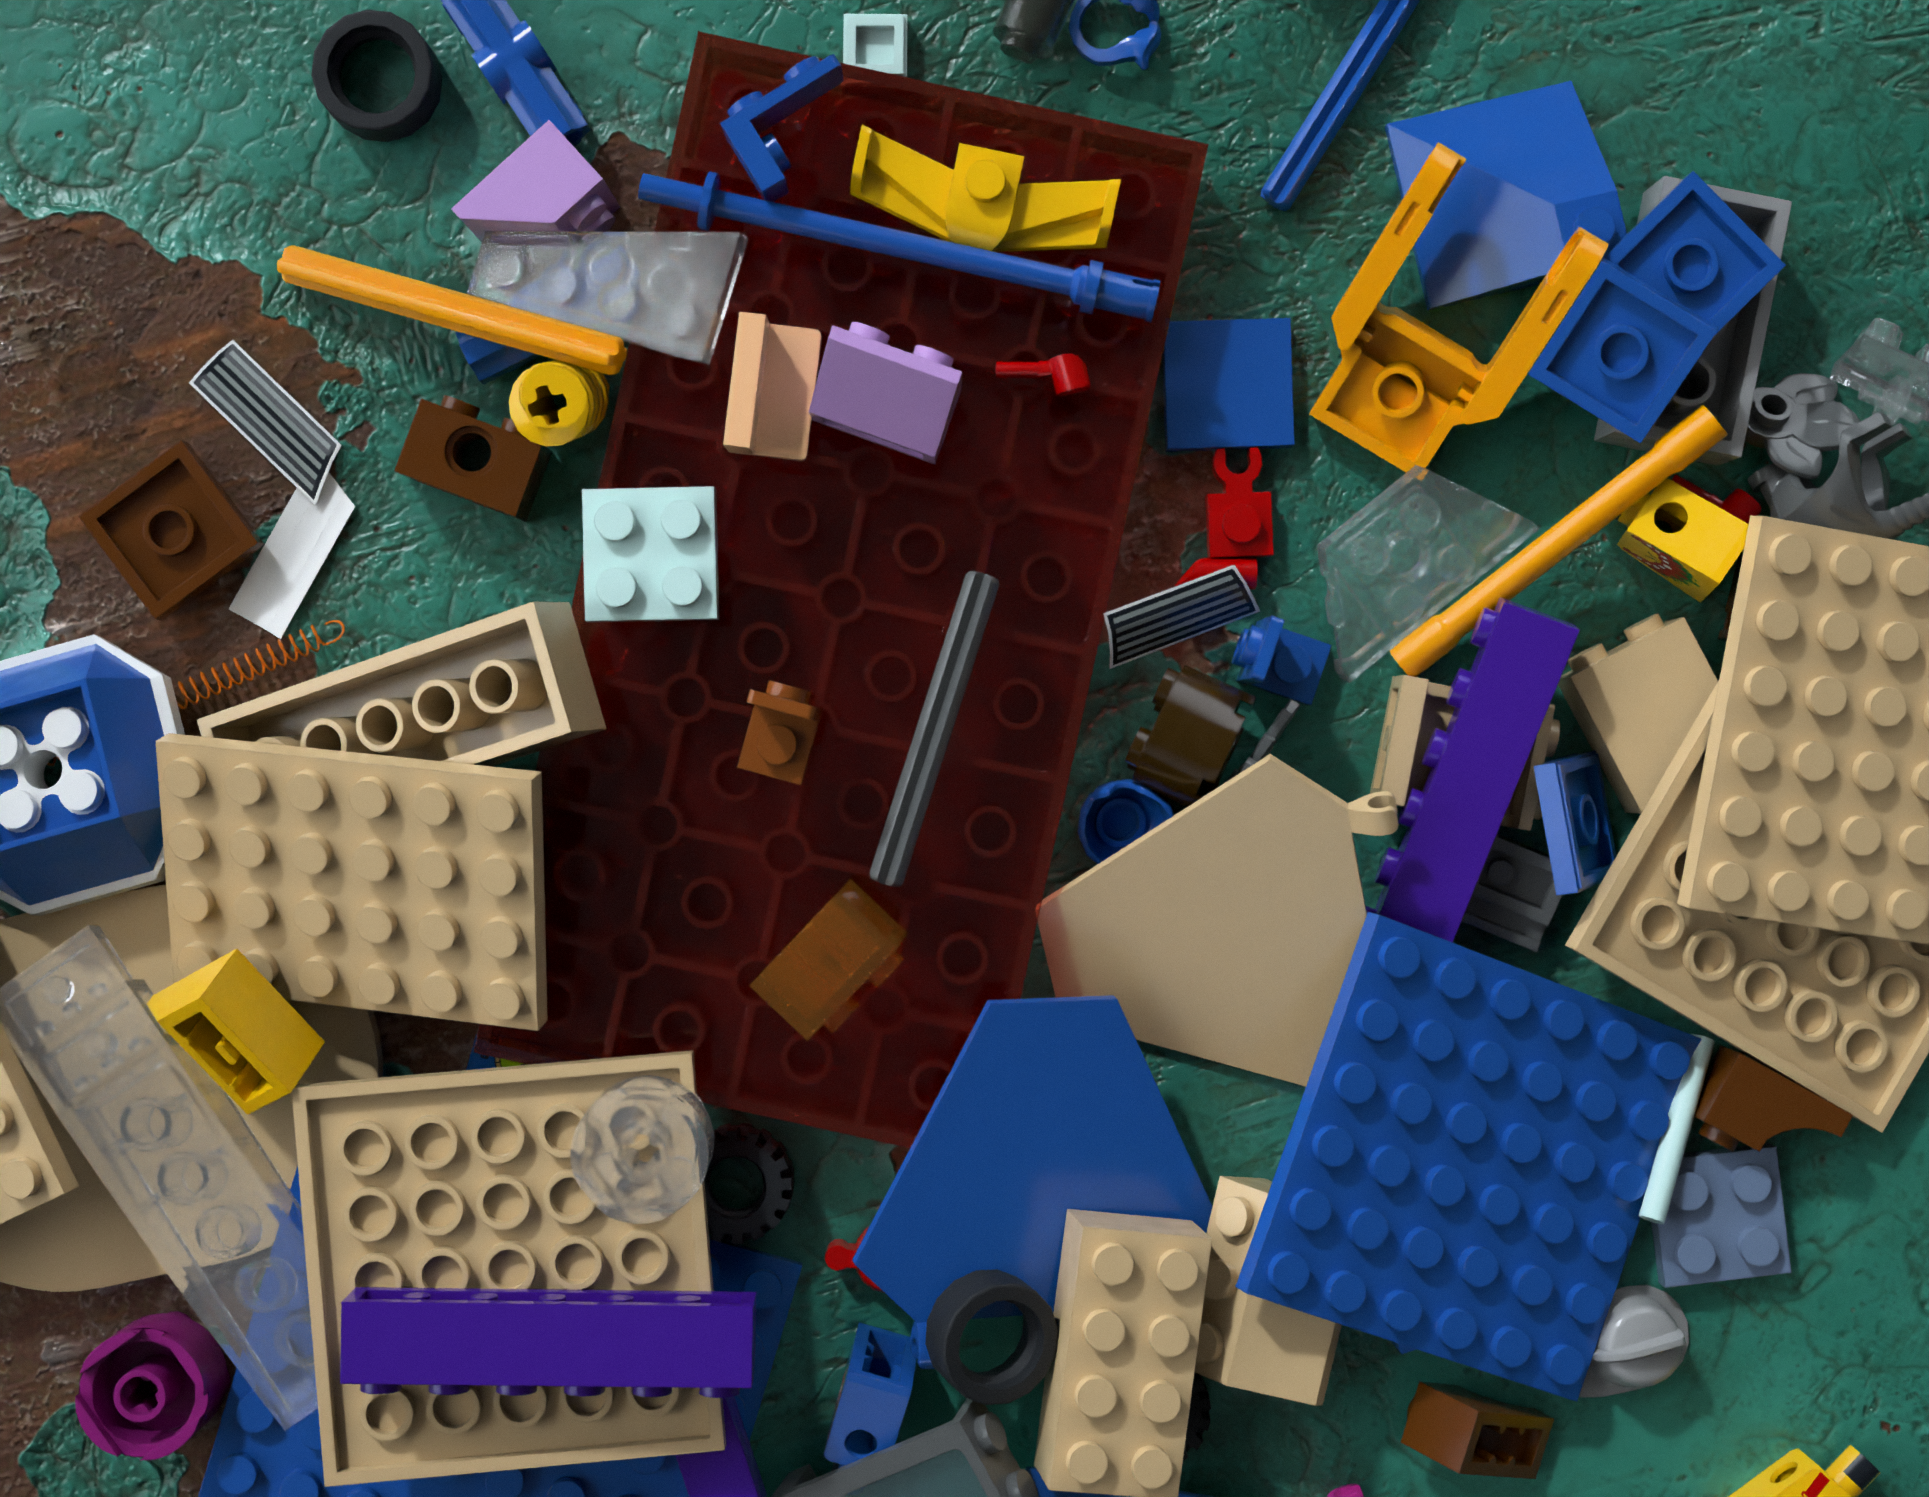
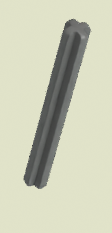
M969 571L965 575L869 872L870 878L878 883L890 887H900L904 883L999 588V580L988 574Z

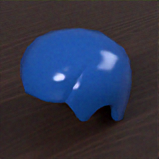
M1132 779L1109 781L1097 786L1095 791L1089 793L1081 805L1077 833L1086 856L1096 864H1099L1174 816L1170 802L1164 796L1143 785L1132 782Z

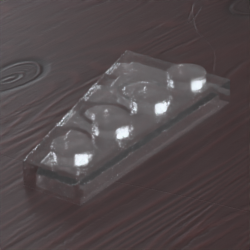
M485 231L467 294L614 335L626 342L710 365L748 238L740 232Z

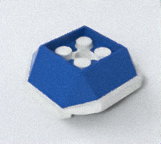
M93 634L0 661V899L30 915H46L162 882L166 878L155 741L168 733L185 735L172 681L169 676ZM58 756L62 763V775L59 781L49 788L44 780V769L52 758Z

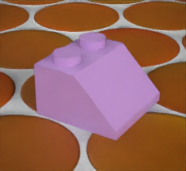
M548 120L452 207L451 210L484 245L575 249L583 240L587 244H592L601 238L614 224L615 217L612 214L620 206L603 178L555 125Z

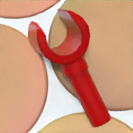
M1062 354L1048 361L996 362V378L1043 379L1052 377L1056 396L1077 394L1090 389L1087 366L1079 356L1074 354Z
M1676 474L1672 478V481L1747 524H1749L1750 516H1758L1761 512L1760 504L1751 495L1739 488L1735 489L1722 501L1716 495L1705 491Z

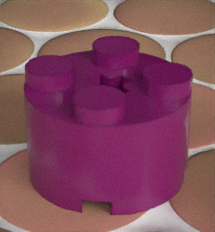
M170 1311L168 1313L141 1317L102 1342L88 1355L79 1373L81 1378L79 1394L75 1396L76 1414L86 1435L104 1452L117 1457L121 1454L141 1458L140 1460H156L165 1457L184 1445L218 1411L230 1386V1374L227 1370L224 1354L211 1333L185 1313ZM151 1380L158 1389L153 1392L148 1388L146 1381Z

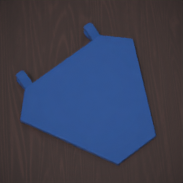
M1114 995L987 1000L852 1259L853 1263L914 1319L910 1336V1350L913 1357L918 1359L917 1363L920 1369L924 1370L935 1369L931 1363L925 1342L927 1319L936 1299L954 1280L975 1270L998 1269L1020 1278L1037 1291L1051 1307L1052 1312H1054L1067 1209L1192 1220L1205 1233L1207 1232L1212 1204L1119 1001ZM996 1301L981 1308L971 1319L1022 1316V1312L1013 1303Z

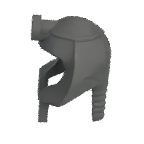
M1880 411L1842 430L1838 462L1832 475L1820 488H1816L1808 478L1788 473L1777 467L1774 463L1759 469L1747 480L1754 493H1762L1770 508V517L1892 540L1902 535L1905 530H1910L1914 525L1921 524L1925 519H1929V493L1888 510L1890 473L1885 464L1884 457L1913 438L1906 426L1900 423L1893 426L1889 417ZM1862 444H1864V447H1863L1862 452H1861V463H1860V446H1861Z

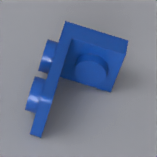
M834 54L819 61L817 56H812L799 62L784 75L786 83L763 96L761 91H755L742 97L728 109L729 118L720 123L727 142L763 200L774 202L789 193L783 172L792 166L771 132L760 138L759 134L844 81L842 66Z
M1272 615L1257 621L1256 625H1251L1250 629L1244 628L1232 658V664L1241 667L1236 681L1287 699H1292L1307 706L1311 705L1332 645L1284 629L1282 627L1285 620Z

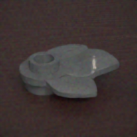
M1798 373L1784 377L1774 388H1755L1745 441L1753 446L1765 448L1771 461L1782 470L1800 477L1817 479L1822 468L1821 452L1839 450L1842 430L1861 421L1847 406L1834 401L1838 392V384L1835 381L1818 374Z

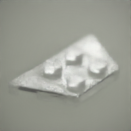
M1418 465L1412 467L1317 544L1320 572L1327 582V594L1324 599L1328 623L1334 626L1338 659H1334V666L1339 677L1348 683L1352 682L1405 637L1539 530L1536 524Z

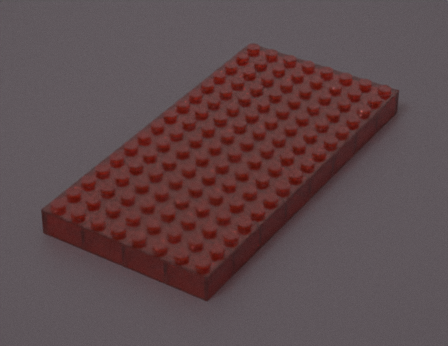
M698 31L666 178L704 186L708 172H716L720 175L722 191L763 200L727 142L720 123L729 118L728 109L739 99L755 91H761L763 96L786 83L784 75L793 66L812 56ZM840 63L844 79L841 84L759 134L760 138L771 132L792 166L783 172L789 193L774 201L775 203L943 240L850 194L852 169L862 125L953 170L959 143L1024 156L1019 184L1121 179L1106 248L998 253L1074 270L1082 265L1089 266L1090 260L1104 263V270L1149 280H1160V288L1152 321L1150 323L1144 321V319L1095 308L1092 314L1079 312L1080 305L1074 304L1068 295L716 216L709 231L700 230L697 226L698 212L660 204L598 489L714 486L716 488L719 620L585 622L584 562L582 557L571 609L606 729L541 750L536 766V771L542 772L548 1020L538 1031L480 1024L474 1053L531 1065L694 1050L698 1102L911 1148L987 1000L1021 999L1104 622L1103 613H1106L1209 144ZM739 311L765 314L770 324L819 330L822 342L818 374L832 325L849 331L851 322L866 324L887 333L890 336L887 344L913 354L915 346L922 345L941 351L954 358L951 367L962 371V392L936 464L934 465L812 421L808 456L804 461L728 452L723 445ZM1062 354H1074L1079 356L1087 366L1090 389L1077 394L1056 396L1052 377L1043 379L996 378V362L1048 361ZM969 571H978L998 579L999 588L904 883L900 887H890L872 880L869 872L965 575ZM769 680L812 692L809 705L823 709L802 785L737 768L754 704L747 703L749 691L752 689L765 693Z

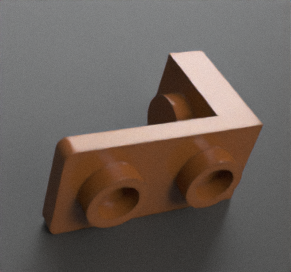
M770 680L768 681L765 693L750 689L747 703L754 704L737 768L799 785L803 784L823 711L821 708L809 705L812 692Z

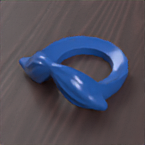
M1078 0L1070 16L1069 32L1073 45L1082 58L1096 66H1114L1134 61L1142 70H1146L1149 67V58L1158 48L1161 41V28L1159 26L1160 10L1157 0H1117L1124 5L1133 6L1137 12L1147 14L1150 20L1149 28L1138 30L1134 35L1124 38L1115 46L1107 49H1097L1090 46L1085 41L1081 30L1082 18L1086 10L1093 3L1100 0Z

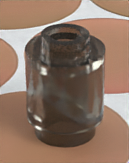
M1005 0L993 28L994 36L1001 42V51L1008 57L1027 64L1034 63L1036 58L1046 59L1051 57L1074 0Z

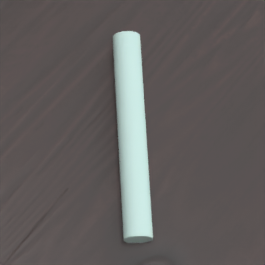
M1691 1034L1702 1040L1692 1055L1688 1070L1683 1075L1668 1112L1669 1125L1665 1134L1660 1138L1639 1213L1640 1218L1657 1224H1664L1715 1044L1714 1040L1702 1035Z

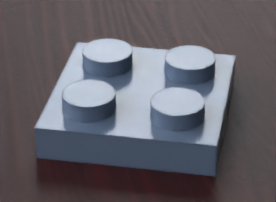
M1764 1143L1760 1152L1744 1145L1737 1146L1734 1152L1726 1148L1684 1153L1665 1223L1657 1224L1651 1222L1658 1283L1665 1288L1791 1273L1776 1146Z

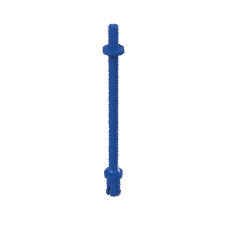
M708 172L704 186L643 173L639 185L638 199L698 212L697 226L700 230L709 231L716 216L1068 295L1074 304L1080 305L1079 312L1092 314L1095 308L1144 319V321L1151 323L1158 298L1160 280H1149L1104 270L1103 262L1090 260L1089 266L1082 265L1074 270L721 190L720 175L716 172Z

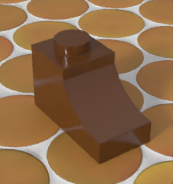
M1720 1046L1706 1072L1694 1117L1704 1122L1698 1133L1722 1147L1734 1152L1738 1143L1741 1142L1760 1152L1766 1140L1781 1132L1792 1129H1818L1842 1137L1853 1114L1749 1057Z
M1419 1381L1416 1394L1407 1410V1423L1401 1443L1458 1474L1536 1479L1554 1418L1536 1409L1497 1401L1466 1390L1458 1385Z

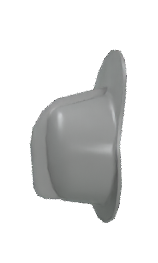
M1649 1285L1626 1286L1616 1289L1579 1397L1610 1396L1655 1386L1670 1377L1683 1362L1689 1344L1688 1322L1680 1304L1667 1292Z

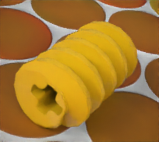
M558 360L538 363L523 371L513 384L509 397L510 417L518 432L530 442L545 447L561 446L597 429L606 416L610 385L604 374ZM563 394L567 406L557 408L553 396Z

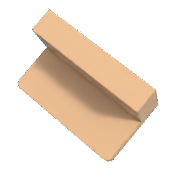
M739 311L723 445L728 452L796 461L806 460L812 424L809 409L817 382L822 342L819 330L770 324L765 314Z

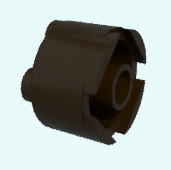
M1187 665L1183 667L1180 673L1168 668L1152 701L1155 704L1153 711L1159 713L1152 731L1142 726L1139 728L1125 759V762L1128 763L1127 768L1135 771L1132 782L1143 785L1186 807L1202 798V796H1199L1202 788L1210 792L1216 789L1244 730L1241 726L1246 717L1237 713L1238 709L1240 708L1251 713L1257 697Z

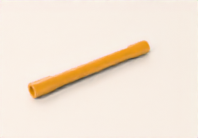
M1701 405L1659 438L1651 450L1444 612L1429 618L1392 647L1389 651L1395 661L1408 676H1419L1455 648L1461 638L1475 628L1484 607L1495 610L1499 597L1507 600L1514 598L1674 473L1684 470L1728 435L1712 413L1704 405Z

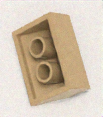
M1220 1176L1206 1232L1212 1238L1195 1373L1229 1387L1314 1406L1323 1405L1342 1325L1246 1294L1235 1287L1272 1181L1265 1178Z

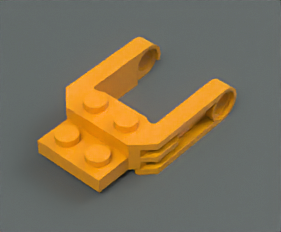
M1440 142L1436 144L1333 312L1331 319L1342 360L1309 415L1417 480L1453 426L1464 423L1470 425L1499 418L1597 268L1609 245L1582 227H1578L1488 364L1480 363L1475 358L1473 352L1398 307L1383 305L1380 299L1433 216L1435 208L1450 183L1466 161L1465 157Z

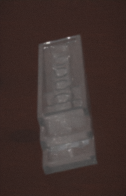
M87 925L0 987V1022L15 1053L112 1197L212 1336L286 1431L318 1409L301 1206L229 1095L156 1021L147 1005V1002L154 994L145 980L133 979L100 926Z

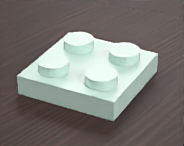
M714 486L582 489L585 622L719 620L717 491Z

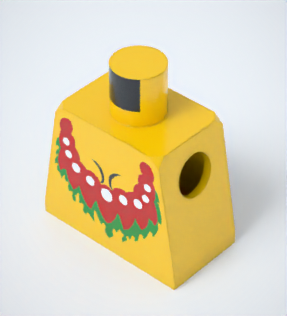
M1668 478L1656 486L1651 495L1647 493L1615 518L1628 527L1617 545L1700 603L1721 583L1744 549L1748 530L1746 522ZM1654 520L1666 522L1671 527L1673 533L1661 531L1656 526Z

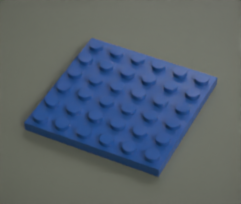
M1368 912L1235 1287L1246 1294L1577 1402L1640 1221L1639 1213L1659 1141L1669 1125V1109L1680 1081L1688 1070L1690 1059L1702 1039L1385 916Z

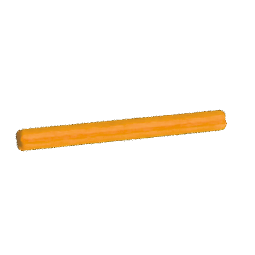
M295 245L284 248L282 258L277 261V271L282 273V279L286 283L603 374H618L622 363L626 360L627 349L624 347V342L620 337Z

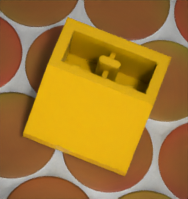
M237 948L154 994L147 1002L156 1021L247 1115L291 1093L325 1043L316 1031Z

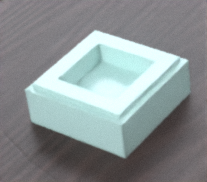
M844 14V83L907 84V14Z

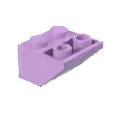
M851 322L849 331L832 325L809 409L812 421L935 465L962 392V371L951 367L954 358L941 351L922 345H916L913 354L887 344L890 338L887 333L866 324Z

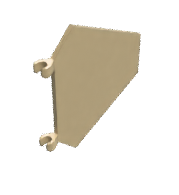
M1272 754L1267 755L1036 904L1035 913L1055 997L1114 995L1119 1001L1136 1040L1306 1087L1367 916L1353 833L1384 836L1397 831V805L1393 793L1388 791L1375 792L1347 803Z

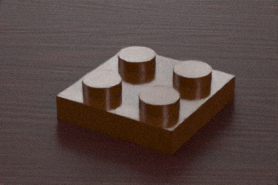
M182 440L78 516L156 620L166 619L265 545L191 445Z

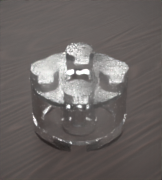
M653 1075L624 1079L604 1090L578 1123L570 1150L573 1176L580 1189H583L588 1198L597 1205L596 1208L608 1217L632 1224L661 1221L686 1205L701 1187L713 1156V1127L700 1097L678 1082ZM639 1134L649 1136L650 1145L660 1149L654 1152L649 1162L640 1161L638 1149L628 1147V1145L634 1143Z

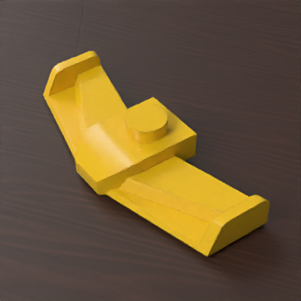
M862 125L852 169L850 194L943 240L994 252L1106 248L1121 179L1019 184L1024 156L959 143L953 170Z

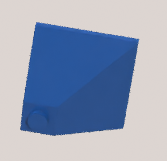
M1572 81L1385 125L1401 200L1438 142L1466 158L1464 165L1461 166L1435 208L1433 216L1413 246L1427 311L1540 285L1578 227H1582L1609 244L1604 256L1627 235L1617 189Z

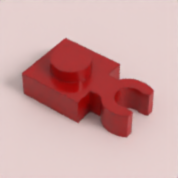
M1252 447L1247 450V469L1245 472L1237 474L1231 472L1226 466L1225 449H1217L1213 454L1211 467L1215 478L1223 485V493L1207 494L1205 496L1207 557L1254 558L1273 556L1271 491L1253 492L1252 481L1259 475L1262 467L1260 450L1258 447Z

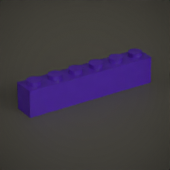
M1499 597L1495 610L1483 608L1470 640V644L1478 646L1479 650L1471 670L1459 668L1453 680L1446 704L1455 707L1447 730L1443 731L1435 728L1429 740L1422 764L1431 767L1423 790L1411 788L1406 798L1405 806L1402 808L1398 824L1407 827L1398 850L1388 847L1384 853L1375 878V883L1384 887L1375 909L1366 906L1367 913L1371 912L1385 916L1453 943L1580 629L1574 624Z
M355 1287L341 1302L340 1384H360V1391L367 1394L395 1393L402 1389V1385H428V1391L432 1394L456 1395L468 1392L470 1385L496 1386L498 1394L507 1396L533 1394L537 1392V1386H564L565 1394L579 1397L600 1395L605 1392V1387H632V1394L640 1397L667 1396L672 1393V1387L699 1388L700 1395L710 1398L733 1397L740 1393V1388H752L755 1374L757 1292Z

